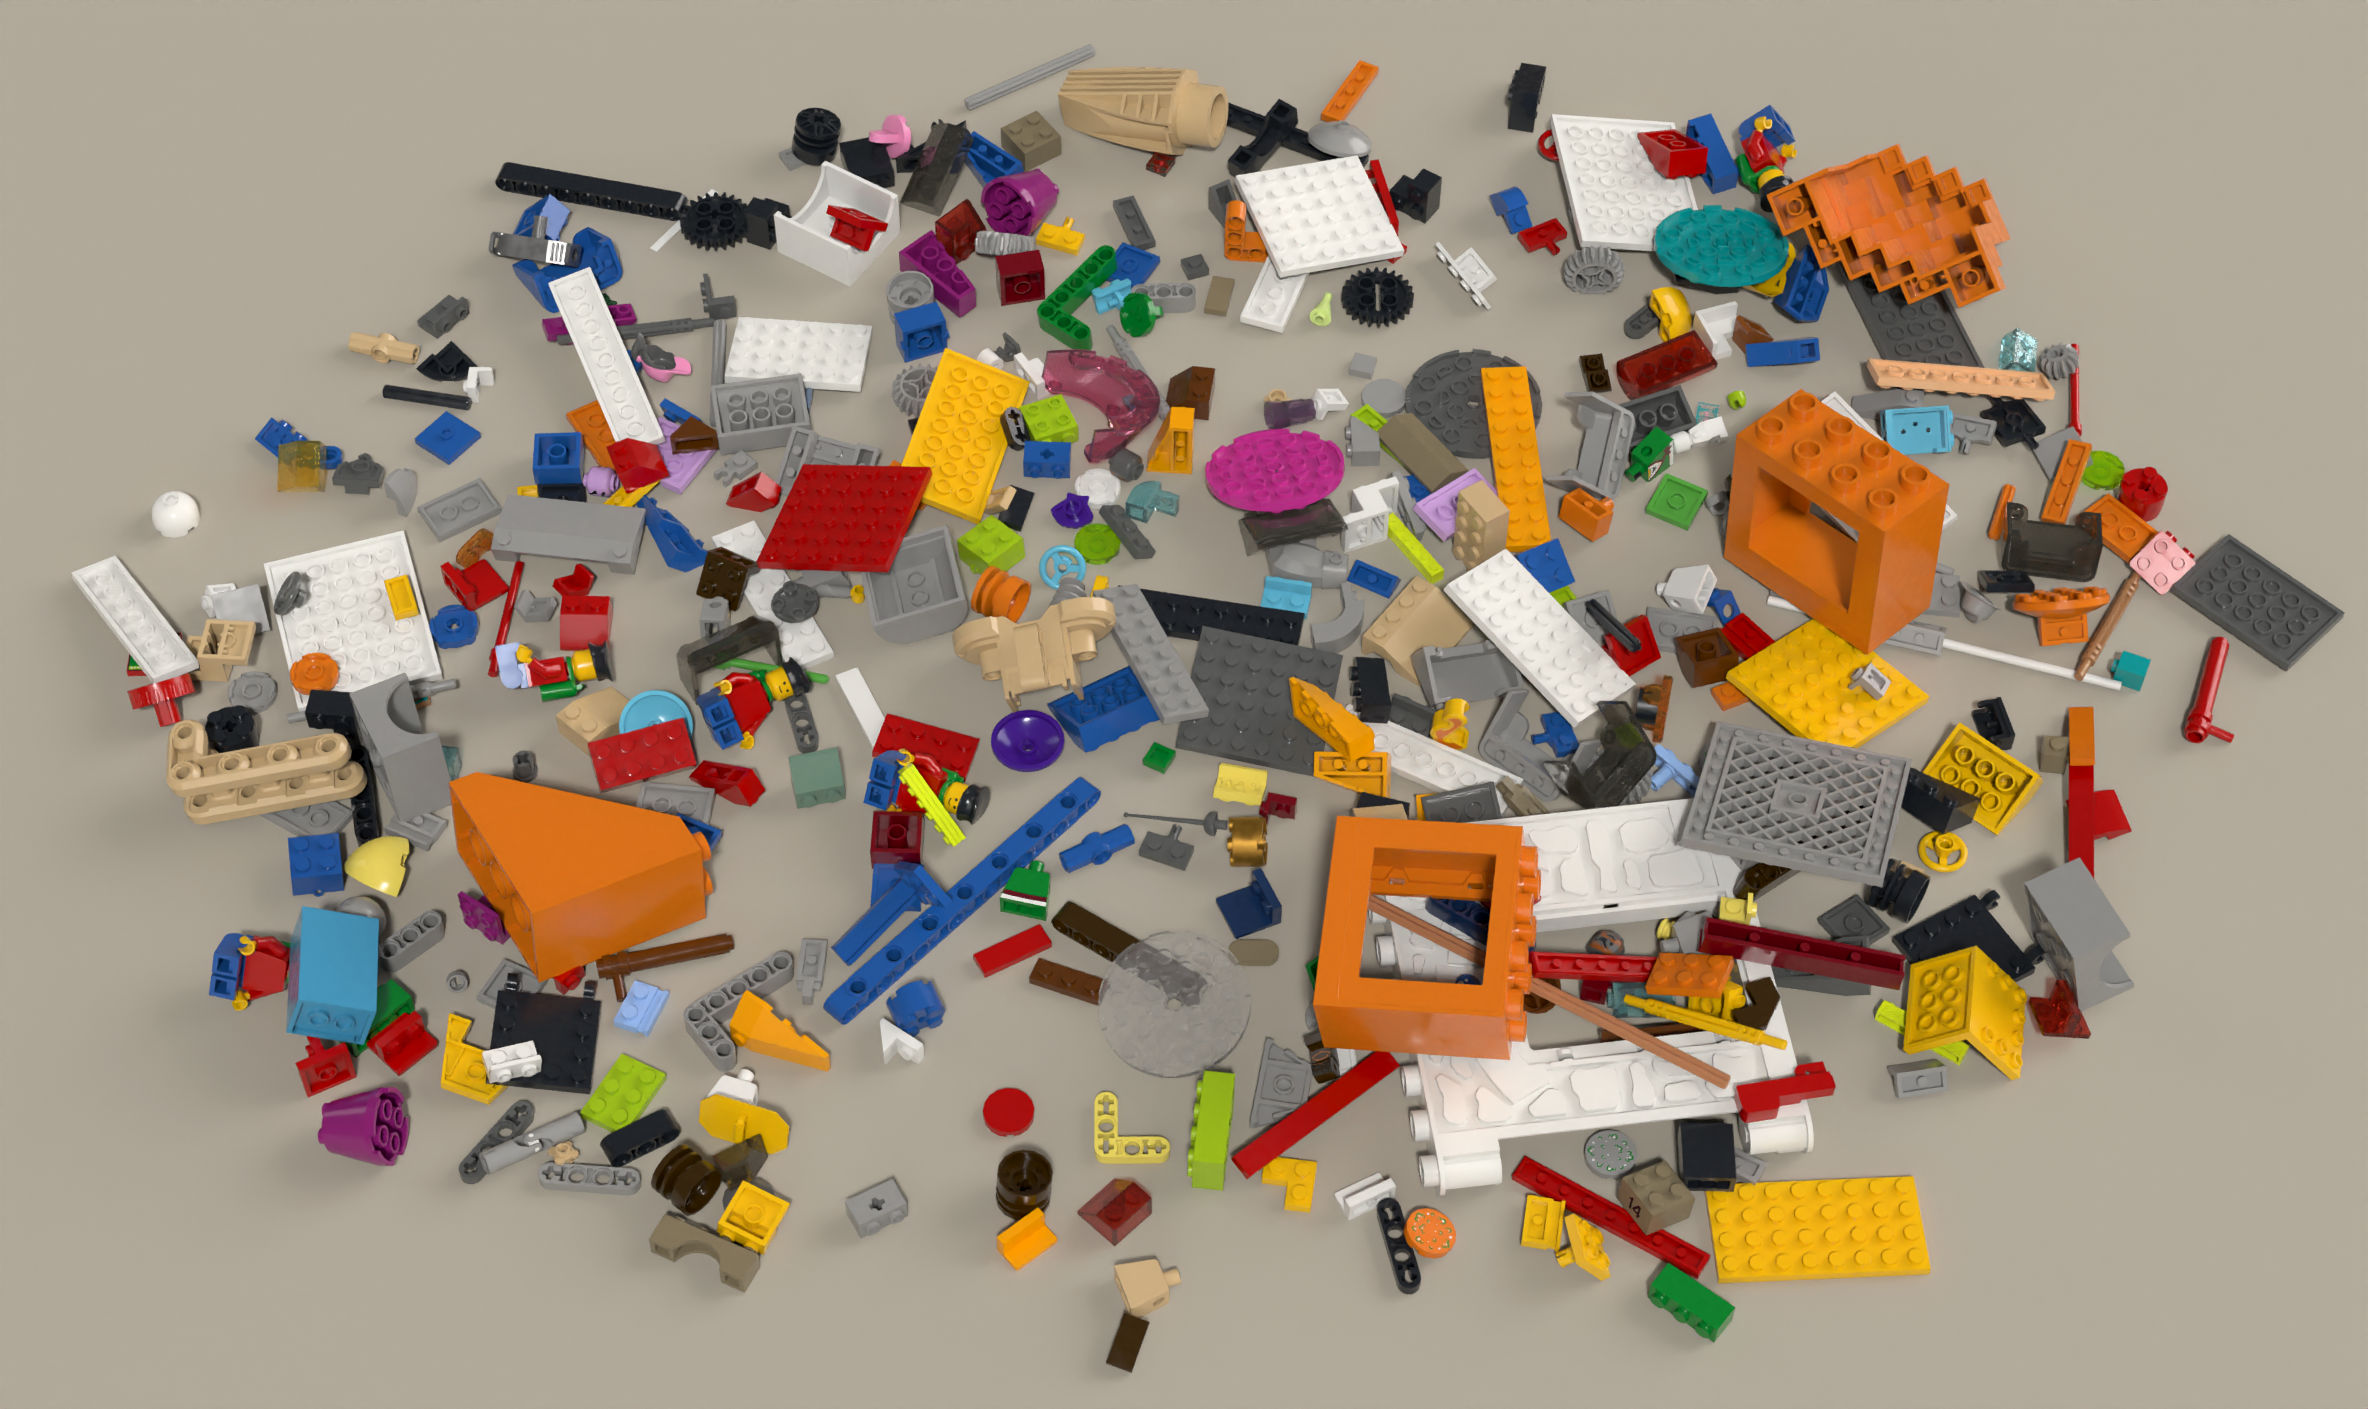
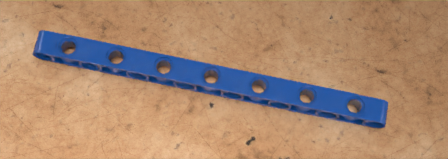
M1078 777L948 890L946 894L951 898L952 902L946 908L933 907L931 905L834 991L825 1001L823 1009L842 1025L852 1021L1004 887L1015 868H1025L1074 825L1079 818L1098 802L1101 791L1083 777Z

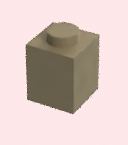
M2044 735L2039 751L2040 772L2064 774L2070 757L2069 738Z

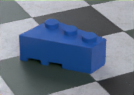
M1712 114L1688 120L1686 136L1708 148L1706 173L1699 175L1711 193L1716 194L1736 188L1739 170L1729 153Z
M975 131L960 144L963 161L983 188L997 177L1024 172L1021 161Z

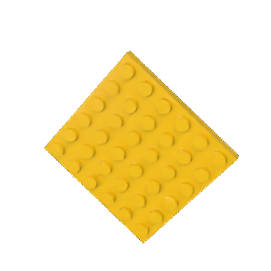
M1815 619L1810 620L1731 669L1726 675V679L1796 737L1852 748H1859L1928 703L1930 697L1874 651L1866 655ZM1871 663L1891 681L1884 696L1876 700L1861 685L1850 690L1848 688L1852 680L1850 676L1858 667L1863 668Z

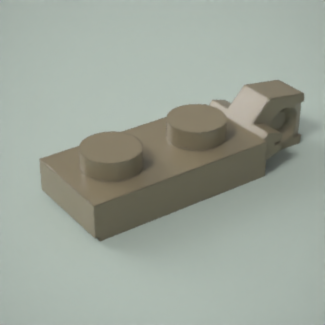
M1508 775L1496 785V788L1503 795L1504 801H1506L1507 805L1518 817L1550 814L1546 807L1525 785L1522 787L1518 783L1515 784Z

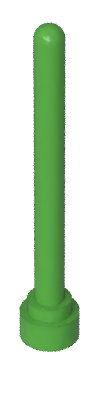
M723 650L717 651L714 661V668L720 670L735 667L752 671L764 669L765 673H768L780 667L734 658L731 654H728V651ZM805 671L810 682L826 684L829 681V677L825 674Z

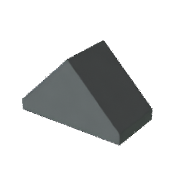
M1229 179L1209 187L1208 209L1223 228H1225L1226 206L1230 201L1237 200Z

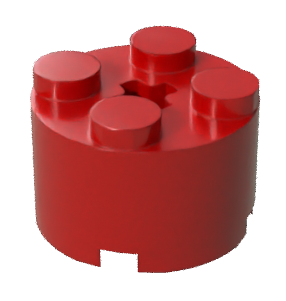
M2153 467L2133 469L2123 475L2116 499L2147 522L2157 518L2162 510L2168 486L2165 479Z

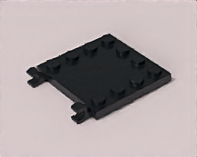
M1991 890L1980 900L1976 895H1973L1897 934L1892 940V943L1901 954L1906 955L1905 959L1910 965L1977 946L2015 982L2032 975L2035 971L2034 965L2041 963L2044 960L2042 955L2046 954L2042 947L2037 945L2025 955L1988 911L1998 906L1996 900L2000 899V896L1995 890Z
M508 973L506 991L498 990L490 1050L533 1041L537 1055H541V1072L530 1077L520 1076L511 1078L503 1083H490L486 1074L485 1084L590 1094L601 1001L593 1000L595 982L585 981L583 999L516 992L518 974Z

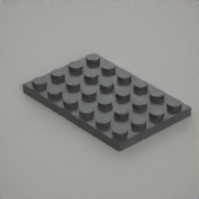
M2230 534L2221 540L2183 577L2173 584L2171 588L2172 593L2285 671H2288L2343 619L2345 613Z

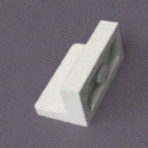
M1022 352L1014 355V371L1020 378L1030 381L1028 388L1037 400L1060 390V384L1039 358L1028 361Z
M1376 1173L1336 1192L1334 1198L1347 1219L1351 1220L1377 1208L1379 1202L1383 1199H1395L1396 1185L1391 1178L1384 1180L1380 1173Z

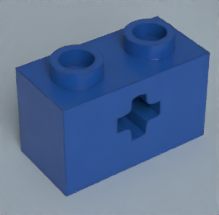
M1025 441L1023 458L1024 477L1070 478L1071 442Z

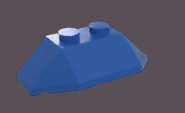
M1807 244L1794 259L1786 272V283L1783 293L1776 295L1774 300L1787 313L1798 321L1817 322L1819 320L1829 292L1825 268H1820L1810 245Z

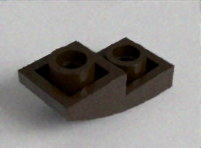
M1602 353L1580 356L1579 364L1588 392L1611 391L1608 369H1605Z
M1124 1313L1106 1364L1132 1373L1150 1322Z

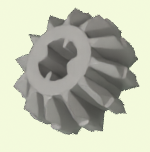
M2060 342L2057 346L2052 344L2050 349H2044V354L2040 355V366L2049 379L2055 377L2057 380H2060L2061 377L2068 378L2069 374H2075V369L2079 368V355L2075 348L2071 347L2070 343L2063 345Z

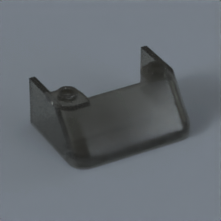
M759 615L750 616L746 620L680 647L676 656L680 680L696 706L698 705L696 699L700 696L697 682V674L762 646L765 647L777 666L783 663L779 630L774 622Z
M1627 701L1597 702L1598 708L1607 721V724L1600 733V741H1602L1601 744L1605 751L1583 776L1574 761H1545L1543 763L1561 794L1585 809L1619 806L1656 762L1655 748Z

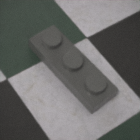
M1134 195L1113 200V208L1131 245L1142 250L1156 247L1154 236Z
M1102 505L1099 514L1134 559L1152 558L1156 552L1155 549L1126 514L1125 509L1120 505Z

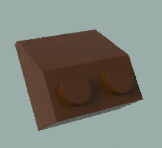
M1192 366L1170 378L1166 397L1169 407L1195 408L1194 419L1209 420L1215 389V368Z
M1719 627L1675 637L1683 674L1693 688L1726 681L1727 672L1738 666L1739 655Z

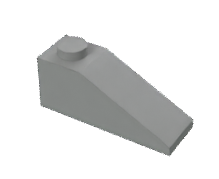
M1899 388L1853 396L1851 408L1861 418L1880 421V410L1923 407L1925 391Z

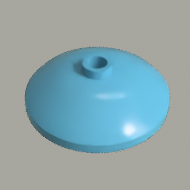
M651 690L638 694L624 707L619 721V733L623 734L684 718L688 736L691 739L693 722L689 709L681 699L666 691Z

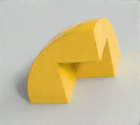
M1673 287L1654 289L1651 291L1649 306L1661 320L1659 337L1671 351L1680 346L1690 334L1692 327L1691 309L1686 297L1680 290Z

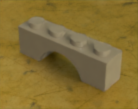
M664 1214L649 1238L651 1252L673 1262L692 1253H702L711 1256L720 1265L721 1283L744 1293L760 1269L759 1256L752 1248L740 1247L727 1237H717L701 1226L694 1227L687 1224L684 1219L678 1216L671 1217Z

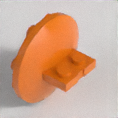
M2098 586L2084 587V591L2059 587L2053 588V593L2052 591L2035 590L2034 593H2030L2031 595L2016 594L2015 599L2012 601L2013 609L2038 617L2039 645L2052 646L2061 645V643L2089 642L2087 614L2109 603L2110 594L2106 588H2098Z

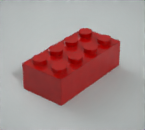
M684 718L587 744L600 794L696 768L697 765Z

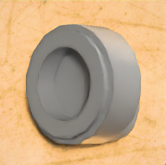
M1721 491L1705 499V503L1713 515H1723L1729 510L1726 491ZM1722 502L1725 503L1722 509L1716 510L1714 506Z

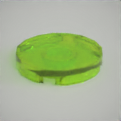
M2101 450L2091 451L2090 456L2093 460V465L2085 468L2081 481L2088 487L2099 490V488L2112 490L2118 487L2125 472L2123 462L2110 452Z
M1090 524L1081 528L1076 534L1074 548L1081 553L1086 563L1100 565L1106 564L1112 558L1118 556L1121 541L1108 525Z

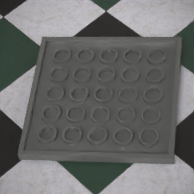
M1202 626L1191 679L1206 703L1209 713L1208 717L1181 721L1175 748L1314 777V752H1324L1326 742L1294 717L1289 678L1295 677L1311 683L1323 692H1326L1334 700L1343 655Z

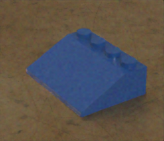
M1130 665L1084 686V700H1079L1077 695L1071 692L1047 704L1049 710L1074 744L1085 753L1095 751L1099 746L1107 742L1116 741L1126 733L1137 731L1145 724L1160 720Z

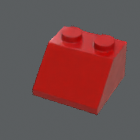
M626 438L606 447L626 494L670 476L656 444Z
M562 595L560 609L561 651L589 649L588 642L594 645H601L605 640L609 650L613 619L610 596Z

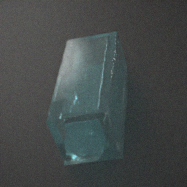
M1647 982L1613 983L1611 993H1607L1606 1002L1607 1008H1611L1612 1016L1616 1018H1662L1648 1014L1644 1009L1630 1006L1624 1002L1625 995L1629 994L1646 1000L1652 998L1672 1005H1676L1675 996L1647 994L1645 988Z

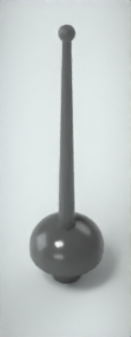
M1127 812L1123 814L1124 817L1129 816L1202 825L1205 832L1210 836H1215L1217 829L1227 830L1228 825L1227 820L1218 819V812L1208 813L1204 820L1128 814Z

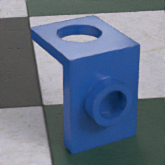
M1713 589L1707 606L1715 607L1722 626H1725L1726 623L1740 615L1741 612L1731 590ZM1730 604L1732 606V614L1727 618L1723 611L1724 607Z

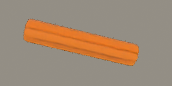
M2005 484L2003 486L1988 533V537L1995 541L2001 537L2016 488L2014 485Z

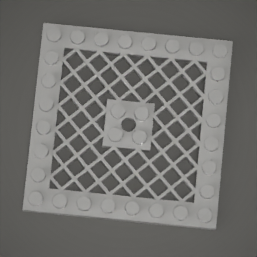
M1717 721L1683 832L1681 847L1815 873L1817 875L1830 876L1846 881L1864 883L1870 886L1883 887L1912 759ZM1755 776L1756 778L1751 780L1749 777ZM1749 790L1752 792V793H1750V794H1746V793H1745L1746 791H1749ZM1746 805L1748 808L1742 809L1741 806ZM1863 805L1865 808L1860 809L1858 806ZM1849 810L1851 813L1846 814L1844 811ZM1860 820L1862 823L1857 824L1855 821ZM1727 825L1729 828L1723 829L1722 826ZM1845 825L1847 828L1842 829L1840 826ZM1752 830L1754 833L1748 834L1747 831ZM1831 830L1833 833L1828 834L1826 831ZM1777 835L1779 838L1773 839L1772 836ZM1856 835L1858 838L1853 839L1851 836ZM1802 840L1804 843L1798 844L1797 841ZM1827 845L1829 848L1824 850L1822 846Z

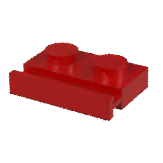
M1743 612L1726 623L1725 627L1721 629L1738 655L1745 661L1775 643L1768 634Z

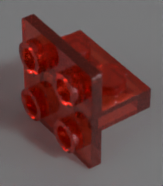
M2056 980L2049 998L2030 997L2029 1005L2043 1036L2090 1038L2091 1032L2081 1010L2078 1009L2073 992L2070 990L2066 980Z

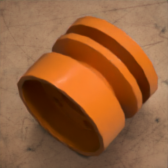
M990 566L983 572L976 583L971 598V608L974 612L982 613L985 617L1004 616L1016 623L1022 616L1029 601L1031 584L1029 581L1012 575L1010 577L1008 572L1000 570L998 567Z

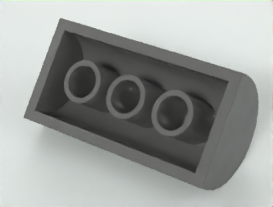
M1681 385L1619 404V406L1631 411L1635 418L1629 450L1636 448L1656 426L1670 436L1681 431H1689L1697 425Z

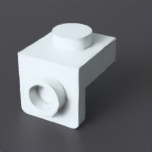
M469 367L468 379L463 382V390L471 398L472 403H479L481 386L494 385L495 380L492 368Z

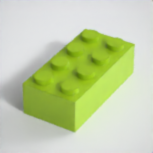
M1204 1071L1203 1081L1198 1080L1197 1103H1195L1194 1125H1192L1191 1148H1189L1187 1177H1192L1193 1188L1223 1191L1234 1108L1235 1074Z

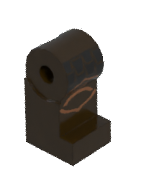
M1320 1032L1304 1037L1305 1045L1310 1053L1312 1073L1318 1084L1339 1078L1340 1064L1337 1048H1324Z

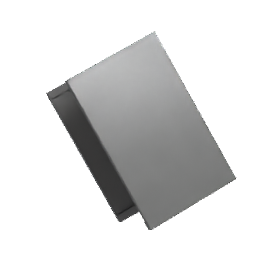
M406 673L349 694L370 763L400 822H408L415 817H421L423 814L451 805L449 790L451 779L437 732L423 734Z
M2080 857L2024 882L2030 937L2036 946L2040 945L2046 952L2042 956L2078 1012H2082L2134 988L2133 981L2111 951L2122 941L2130 938V932Z

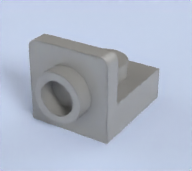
M1869 663L1863 668L1858 667L1850 676L1852 680L1848 688L1853 690L1858 685H1861L1870 695L1879 700L1884 696L1891 681L1873 664Z

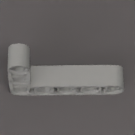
M774 953L685 1008L684 1021L687 1033L719 1071H731L737 1064L735 1045L719 1026L733 1017L743 995L736 994L744 993L748 990L760 999H763L788 984L794 977L792 958L788 953Z

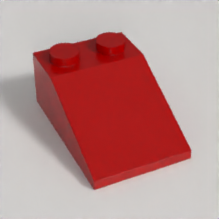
M1676 129L1637 133V138L1658 172L1665 175V178L1677 179L1678 176L1696 177L1697 174L1706 173L1708 154L1706 146Z

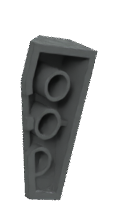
M1868 936L1835 939V942L1870 948ZM1771 966L1777 987L1842 996L1871 995V985Z

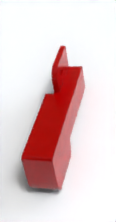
M1821 1061L1796 1066L1794 1071L1795 1077L1737 1085L1734 1100L1738 1114L1744 1123L1776 1119L1780 1106L1799 1104L1801 1100L1832 1096L1836 1088L1833 1075L1830 1074V1071H1826L1824 1062Z

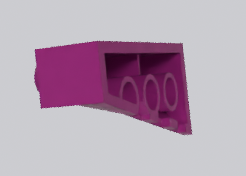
M932 230L899 252L900 271L924 273L933 284L934 298L959 318L976 307L975 287L964 272L959 270L956 266V261L947 254L944 245L936 239V235Z

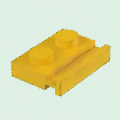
M1528 1195L1521 1246L1543 1250L1549 1248L1555 1249V1252L1559 1251L1566 1201L1558 1202L1551 1198Z

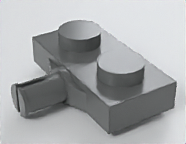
M1174 824L1168 836L1148 831L1139 849V856L1185 871L1193 855L1194 846L1177 840L1182 827L1179 825L1177 827Z

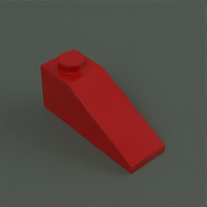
M703 760L689 776L691 781L704 788H714L717 795L734 804L751 807L765 791L753 769Z

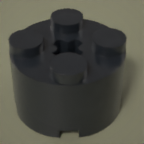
M244 706L225 707L208 714L205 731L207 732L210 748L217 750L218 753L259 746L260 739L253 716Z

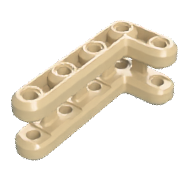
M195 720L178 722L173 726L168 735L166 782L175 795L184 797V811L188 818L198 825L351 798L363 791L367 784V776L359 763L348 761L352 753L351 746L347 739L339 733H327L224 753H218L217 750L208 748L207 732L200 722Z

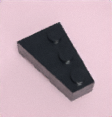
M1910 768L1901 807L1944 835L1972 823L1981 798L1922 773L1915 768Z

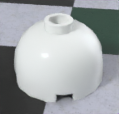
M182 491L165 492L155 500L151 509L154 528L165 537L177 538L189 534L188 530L193 526L195 529L200 521L196 502L191 496Z

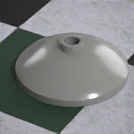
M1342 120L1317 124L1309 130L1307 137L1310 144L1318 150L1338 157L1356 155L1358 158L1370 153L1372 143L1365 133L1356 126Z

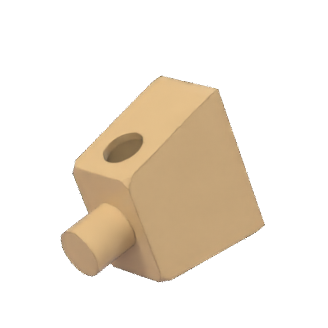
M1156 1259L1114 1266V1279L1129 1315L1141 1318L1168 1304L1170 1301L1169 1287L1181 1284L1178 1270L1175 1268L1162 1272Z

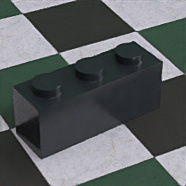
M1356 657L1354 666H1350L1349 680L1353 681L1351 695L1355 696L1354 712L1358 713V719L1361 722L1387 724L1391 710V700L1384 658Z

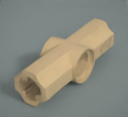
M352 332L349 337V351L371 355L374 360L380 363L395 360L416 364L419 358V345L397 341L394 336L388 333L373 336Z

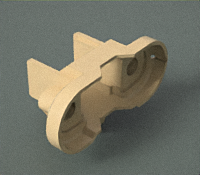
M1079 597L1051 605L1041 619L1016 624L1004 616L976 619L961 625L953 632L954 652L965 661L981 665L982 678L984 680L994 681L1002 679L1005 700L1013 713L1019 711L1018 706H1021L1019 694L1063 685L1064 690L1067 691L1069 690L1067 680L1071 681L1074 694L1077 695L1078 699L1084 700L1079 662L1091 660L1097 656L1095 642L1107 635L1116 625L1115 607L1112 602L1103 598Z

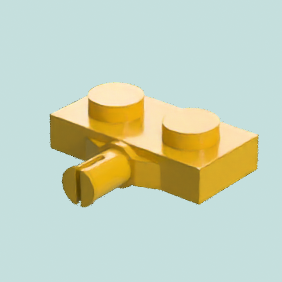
M1066 217L1061 227L1043 223L1036 237V244L1077 256L1085 241V234L1071 230L1074 219L1070 217L1069 220V217Z

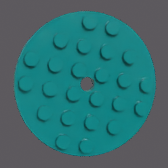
M1704 205L1701 210L1693 211L1690 207L1666 217L1657 227L1654 249L1659 260L1672 273L1689 279L1692 283L1720 287H1740L1763 283L1778 274L1787 262L1789 244L1787 238L1782 236L1780 228L1776 224L1757 213L1736 207L1732 211L1722 209V205Z

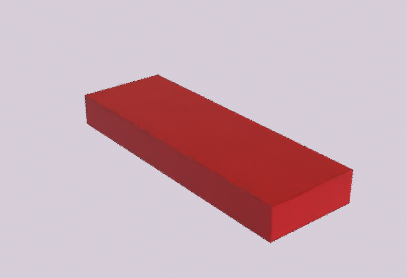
M1038 924L973 954V960L986 978L1051 948L1052 942L1042 926Z

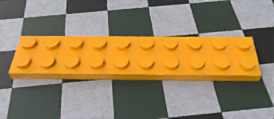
M1526 366L1481 368L1480 375L1496 494L1510 510L1505 549L1509 552H1522L1551 540Z

